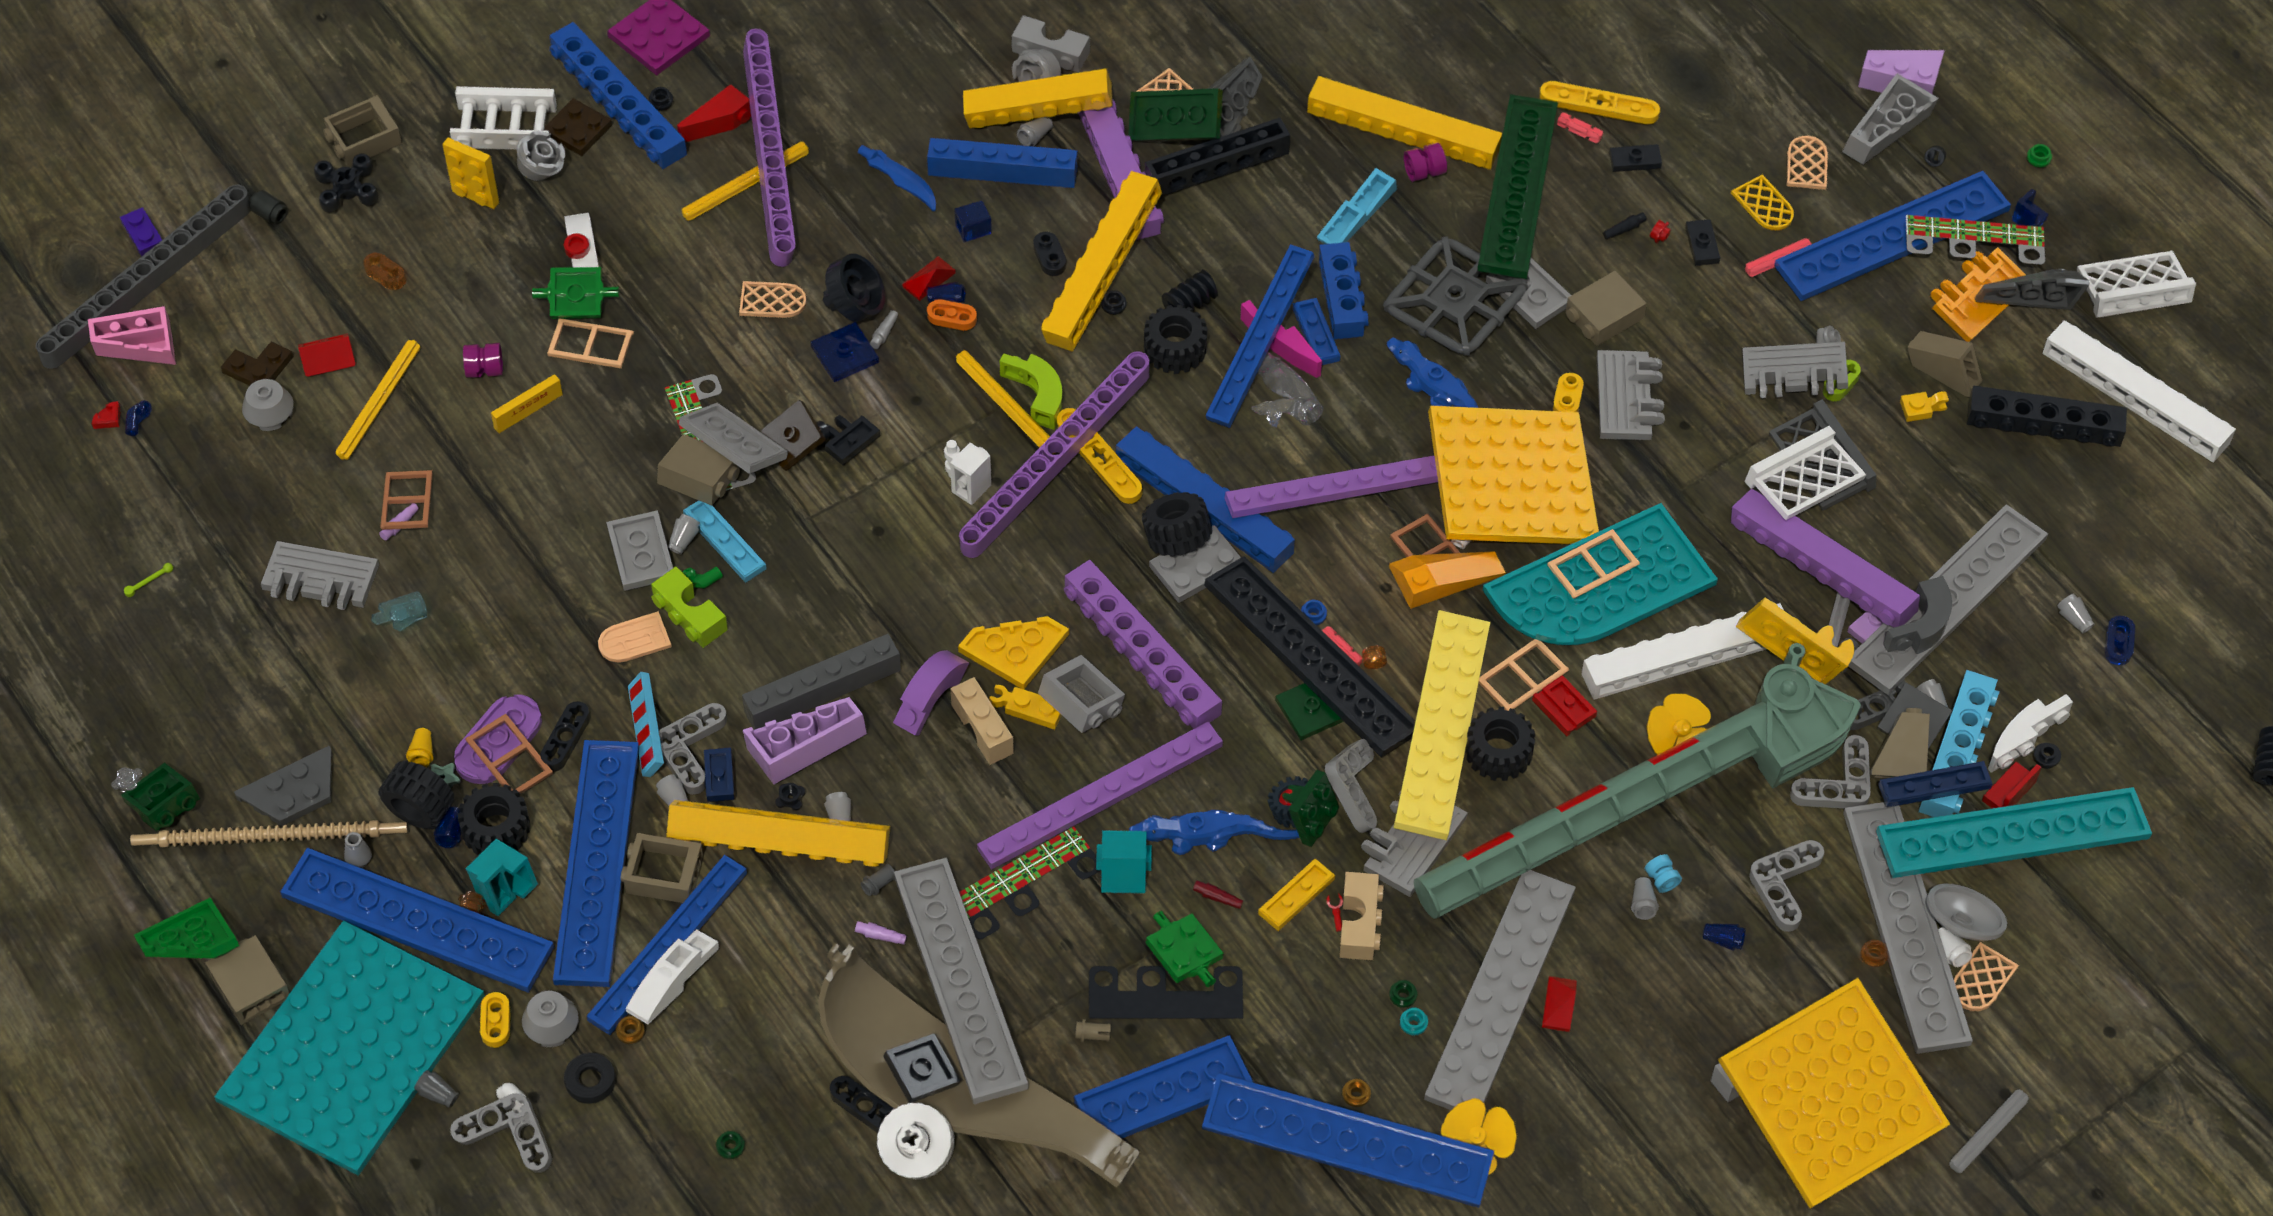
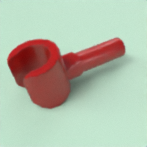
M1338 893L1340 902L1338 905L1332 906L1328 895L1326 903L1332 908L1336 932H1341L1340 907L1343 904V898Z

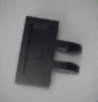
M838 415L834 421L842 432L839 433L835 428L826 424L830 432V441L825 444V451L840 464L844 465L880 437V430L863 415L852 424L843 416Z

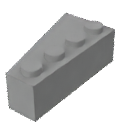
M1897 73L1850 134L1842 152L1861 164H1865L1929 117L1939 98Z

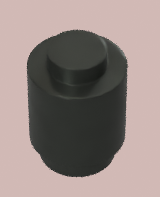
M265 190L254 193L250 198L251 212L269 223L280 224L288 213V208L284 202Z

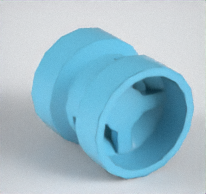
M1666 854L1655 857L1645 866L1649 877L1654 878V885L1659 893H1665L1674 889L1682 881L1681 875L1672 868L1673 862Z

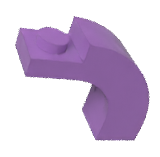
M948 650L937 652L920 667L900 699L903 703L893 723L915 736L920 735L938 698L945 690L960 683L969 662Z

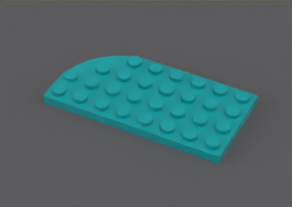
M1659 503L1484 584L1483 592L1501 617L1521 633L1546 643L1579 645L1605 638L1717 585L1718 579L1663 504ZM1613 529L1636 559L1639 560L1640 564L1573 599L1547 566L1548 562ZM1611 538L1587 550L1606 575L1630 563ZM1581 554L1557 566L1575 590L1600 578Z

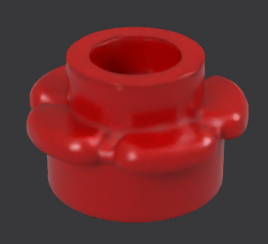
M1659 220L1655 224L1649 237L1655 240V243H1658L1659 240L1665 242L1671 232V229L1668 228L1669 222L1664 223Z

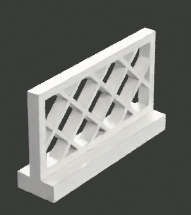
M2173 251L2077 267V272L2089 280L2090 285L2086 290L2094 303L2093 312L2096 318L2190 303L2193 300L2196 283L2192 277L2187 278ZM2169 260L2171 266L2168 268L2158 264V262ZM2143 265L2145 267H2148V269L2146 271H2143L2135 268L2134 266ZM2120 269L2124 271V273L2122 275H2119L2110 270ZM2152 270L2163 273L2164 276L2161 278L2150 273ZM2094 272L2101 276L2098 279H2096L2091 276H2088L2087 273ZM2130 273L2140 277V280L2137 282L2127 278ZM2171 276L2178 280L2168 281L2167 278ZM2107 277L2117 282L2115 285H2111L2103 280ZM2145 280H2148L2150 282H2153V284L2145 285L2143 284V282ZM2121 284L2130 286L2128 288H2119ZM2099 287V288L2104 289V290H2106V291H2104V292H2097L2096 289Z
M1827 426L1752 465L1745 483L1751 489L1757 487L1782 517L1788 520L1862 481L1866 474L1834 439L1836 432L1830 426ZM1832 449L1838 456V459L1824 457V452ZM1813 461L1819 463L1818 470L1804 467L1805 462ZM1823 464L1837 467L1836 474L1822 471ZM1841 468L1851 470L1854 476L1840 475ZM1785 472L1799 473V479L1786 478ZM1803 474L1817 477V483L1804 482ZM1821 478L1835 481V486H1822ZM1768 481L1780 483L1779 490L1770 489L1765 483ZM1783 485L1798 487L1797 494L1783 492ZM1802 488L1816 491L1815 496L1812 498L1801 496ZM1782 499L1796 501L1795 507L1788 510L1782 503Z

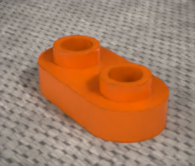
M934 300L927 307L929 322L937 326L969 330L977 323L976 310L967 304Z

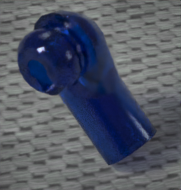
M146 400L140 401L127 411L125 433L127 435L136 436L138 434L139 423L151 413L152 405Z

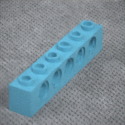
M1966 670L1933 770L1975 763L1977 761L1978 755L1973 754L1975 748L1980 749L1985 734L1980 731L1982 726L1988 728L1992 712L1987 710L1989 705L1995 707L1999 691L1995 690L1997 679ZM1959 795L1922 801L1918 812L1932 817L1953 815V813L1959 814L1963 798H1960Z

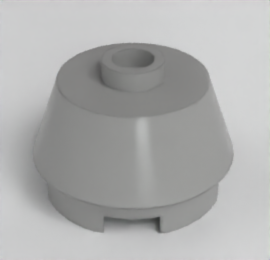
M1025 50L1019 55L1018 60L1013 62L1012 73L1014 79L1018 78L1019 82L1061 76V68L1057 58L1050 51Z
M533 131L530 135L523 137L518 143L517 166L520 172L531 180H545L558 173L563 167L565 158L564 147L561 143L558 145L555 140L550 138V133Z
M271 379L258 380L251 384L246 391L242 404V413L249 423L260 427V430H276L282 427L281 423L289 416L291 418L294 405L293 398L278 382Z
M543 991L536 994L528 1003L522 1016V1027L526 1035L531 1040L540 1043L543 1047H556L564 1044V1040L575 1032L578 1024V1012L575 1005L555 991Z

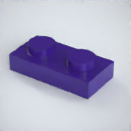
M143 207L120 217L123 227L141 257L162 241Z

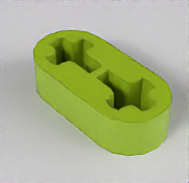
M1846 360L1847 372H1853L1848 374V389H1835L1834 394H1828L1826 389L1827 380H1825L1823 395L1826 399L1830 401L1842 400L1857 383L1861 367L1856 361ZM1833 380V381H1834V388H1835L1836 385H1837V381H1836V380Z

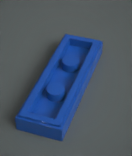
M1317 298L1293 303L1292 309L1303 336L1322 360V365L1340 361V353Z

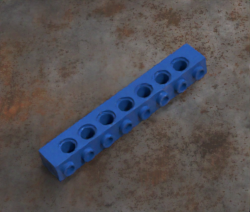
M574 22L549 35L551 42L549 49L555 59L559 58L563 62L569 74L573 73L577 77L581 87L587 88L591 92L595 102L601 103L604 106L607 114L618 121L621 129L632 136L635 144L647 152L649 159L653 163L656 162L664 169L687 155L685 139Z

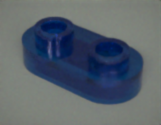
M2126 616L2113 617L2109 621L2106 630L2105 656L2109 662L2115 665L2127 664L2134 652L2135 624Z

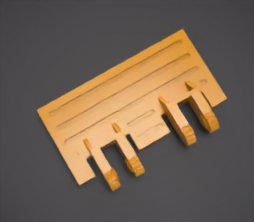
M1998 247L1988 257L1976 251V256L1972 258V261L1966 260L1962 263V269L1967 276L1957 286L1945 279L1940 285V290L1934 289L1931 292V297L1936 302L1932 309L1966 342H1970L2009 306L2008 304L1975 302V297L1983 285L2026 275Z

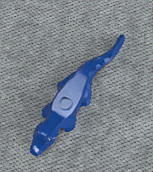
M1391 338L1387 341V347L1392 351L1397 361L1402 365H1406L1411 371L1410 377L1406 381L1407 387L1415 392L1423 390L1431 396V406L1479 408L1464 383L1459 378H1455L1441 365L1423 357L1416 344L1396 338Z
M1222 810L1188 813L1181 816H1173L1170 819L1153 815L1129 828V831H1146V840L1148 841L1172 840V851L1178 855L1186 854L1191 851L1193 846L1206 845L1209 850L1214 852L1225 847L1232 836L1242 834H1254L1274 840L1300 838L1296 829H1278L1249 815L1234 814Z

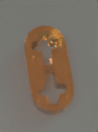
M371 253L364 258L363 263L366 274L390 290H398L406 284L404 269L383 254Z

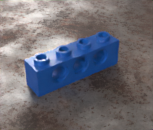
M1349 242L1322 244L1319 246V266L1333 339L1363 337L1364 326H1368L1367 311L1362 310V306H1364V293L1358 289L1361 281L1359 271L1354 269L1357 266L1355 251L1351 252Z

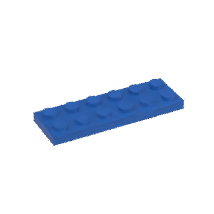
M1229 1035L1075 1095L1074 1102L1079 1110L1122 1139L1208 1105L1218 1073L1252 1083L1253 1081Z

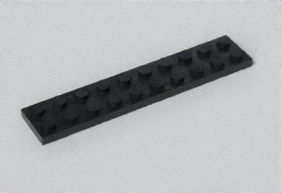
M1245 556L1205 579L1204 586L1361 739H1365L1381 758L1412 739L1415 720Z

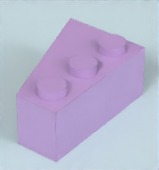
M1868 50L1858 87L1882 93L1898 73L1932 94L1944 50Z

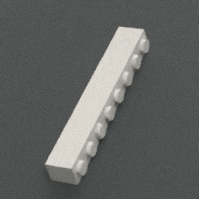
M2064 320L2047 338L2042 354L2211 462H2214L2231 443L2236 429L2230 426L2228 422L2219 419L2204 407L2197 405L2185 395L2167 386L2163 381L2148 374L2141 367L2126 360L2119 353L2112 351L2101 344L2100 341L2085 334L2078 327Z
M1781 603L1777 604L1778 607L1784 610ZM1740 612L1734 617L1723 620L1716 619L1710 624L1699 627L1692 626L1679 633H1668L1661 638L1651 641L1644 640L1627 648L1620 647L1603 655H1592L1584 660L1582 676L1593 700L1763 651L1766 648L1736 627L1739 619L1747 613Z

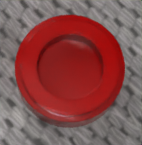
M571 234L564 241L565 253L572 259H581L589 252V241L583 234Z

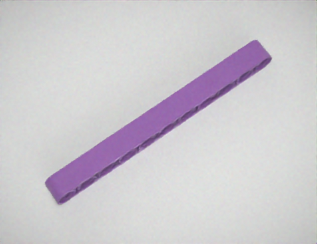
M751 29L746 34L743 54L769 255L773 264L784 267L792 261L795 238L767 34L761 29Z
M1136 351L1129 354L969 520L959 533L960 549L964 556L974 558L982 554L1072 460L1080 449L1094 437V434L1148 380L1149 358L1145 353ZM1058 452L1060 454L1052 455L1051 453ZM1026 487L1024 490H1019L1018 488ZM1005 504L1010 505L1009 507H1006V508L1001 507L1002 505H1005ZM986 522L993 523L992 525H984ZM976 540L974 543H968L967 541Z

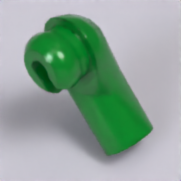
M716 566L704 574H697L692 568H687L682 572L693 583L694 588L701 589L707 588L723 577L721 571Z

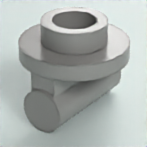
M1832 326L1817 330L1816 343L1841 342L1839 331Z

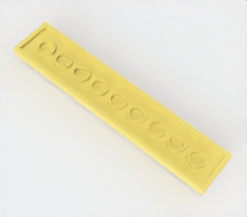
M1441 610L1438 611L1393 827L1395 829L1447 840L1467 743V733L1471 723L1490 626L1488 621Z

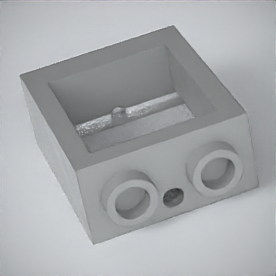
M1082 655L1044 674L1038 691L1040 696L1081 733L1090 728L1098 727L1109 718H1115L1122 710L1121 705L1125 694Z

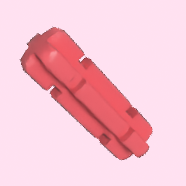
M1565 112L1561 113L1558 117V126L1564 129L1568 127V131L1585 139L1589 137L1591 142L1597 144L1603 137L1602 130L1596 127L1591 128L1592 125L1575 117L1572 119V116Z
M1327 626L1322 630L1358 666L1361 665L1362 656L1356 651L1353 652V648L1340 635L1336 636L1337 632L1332 627Z

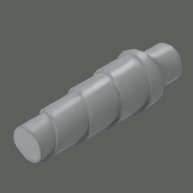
M890 311L873 333L870 342L872 348L878 349L881 344L885 343L897 319L898 313L896 311Z

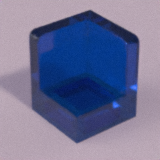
M2031 189L2017 201L2012 220L2018 225L2040 227L2047 221L2048 213L2033 203L2036 195L2034 189Z
M983 201L954 209L955 225L963 242L992 233L991 217Z

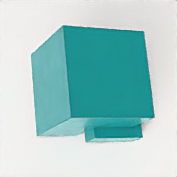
M1102 830V844H1097L1096 870H1102L1101 893H1145L1146 871H1151L1152 845H1146V831Z
M495 839L466 868L476 894L486 901L490 912L496 916H499L517 898L516 895L524 899L538 885L528 858L498 839Z

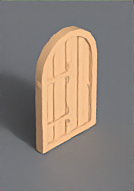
M659 611L613 625L605 629L598 640L599 651L602 656L609 661L617 663L626 662L672 647Z

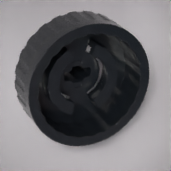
M852 253L829 265L825 274L827 290L823 292L824 296L822 299L826 307L832 311L838 310L845 318L855 322L864 321L883 309L885 304L884 285L878 271L870 261L859 254Z

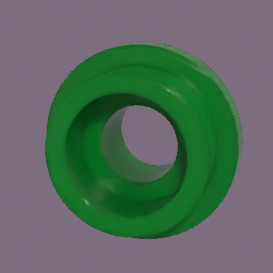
M2036 144L2029 149L2027 160L2036 167L2048 166L2052 160L2051 150L2044 144Z

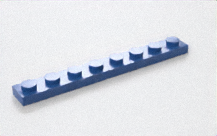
M1290 244L1205 415L1207 420L1228 428L1231 427L1314 259L1312 251Z
M724 855L587 1015L588 1022L611 1035L616 1029L617 1024L628 1015L626 1012L627 1005L657 961L678 939L685 941L696 929L698 931L746 876V868Z

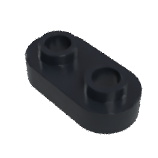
M1051 232L1037 234L1033 240V248L1042 271L1049 276L1061 275L1066 270V257L1057 236Z

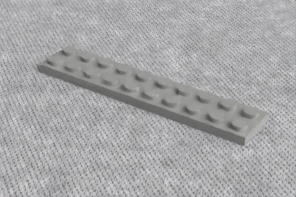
M2006 504L1930 578L1943 576L1952 595V610L1941 639L1933 647L1919 654H1916L1912 646L1903 651L1887 652L1884 641L1888 629L1894 627L1883 623L1854 651L1849 667L1889 695L2047 539L2048 533ZM1919 607L1918 612L1906 624L1915 622L1923 617Z
M1885 802L1845 808L1843 813L1916 1054L1971 1046L1973 1040L1935 918L1932 916L1927 905V893L1921 874L1892 878L1876 833L1880 825L1904 822L1900 806L1886 807Z
M947 857L895 871V882L973 1104L1027 1090L1028 1082Z
M1532 870L1521 874L1428 1086L1424 1100L1452 1110L1459 1103L1472 1098L1479 1099L1485 1103L1575 893V886Z

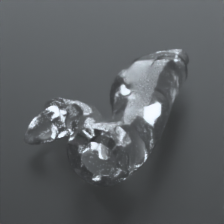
M1268 352L1258 373L1272 392L1286 399L1262 402L1251 407V409L1257 414L1267 415L1268 422L1275 428L1278 426L1282 413L1292 415L1302 425L1314 423L1323 414L1322 404L1296 371L1284 363L1280 357H1274Z

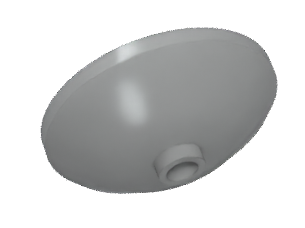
M1939 884L1934 886L1928 893L1927 905L1932 916L1947 931L1958 937L1975 941H1989L2001 937L2006 930L2007 919L2002 910L1989 898L1975 890L1956 884Z

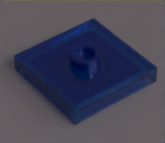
M856 322L810 341L811 348L833 382L879 363L878 355Z

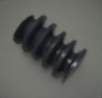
M1202 269L1191 278H1187L1185 282L1162 295V303L1165 309L1168 305H1172V307L1183 305L1184 309L1187 307L1192 308L1194 313V306L1200 309L1202 302L1208 304L1210 297L1213 299L1218 297V292L1211 275Z
M2268 726L2261 729L2259 733L2257 756L2252 776L2255 782L2262 785H2273V726Z

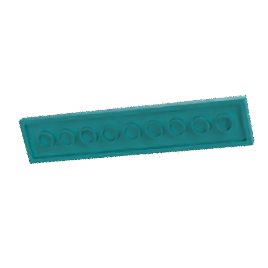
M2134 787L1880 825L1876 830L1892 878L2149 839L2152 835Z

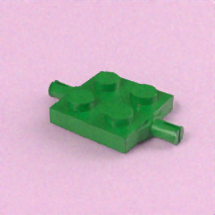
M601 267L550 268L548 288H532L533 299L548 298L551 319L602 318L604 297H619V286H603Z
M1159 911V914L1157 912L1153 919L1161 929L1146 937L1147 946L1176 983L1188 977L1199 976L1206 987L1212 986L1216 979L1208 971V968L1223 959L1221 949L1192 913L1178 921L1170 922L1163 911Z

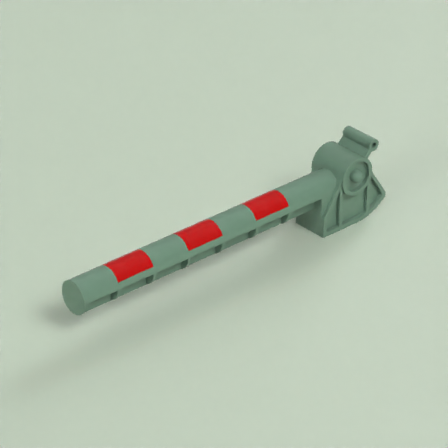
M1794 643L1790 646L1783 664L1775 666L1766 674L1753 706L1414 879V888L1418 899L1425 911L1433 919H1436L1750 756H1753L1759 770L1773 789L1833 756L1844 743L1861 704L1857 699L1811 678L1803 668L1799 667L1805 654V648L1802 644Z

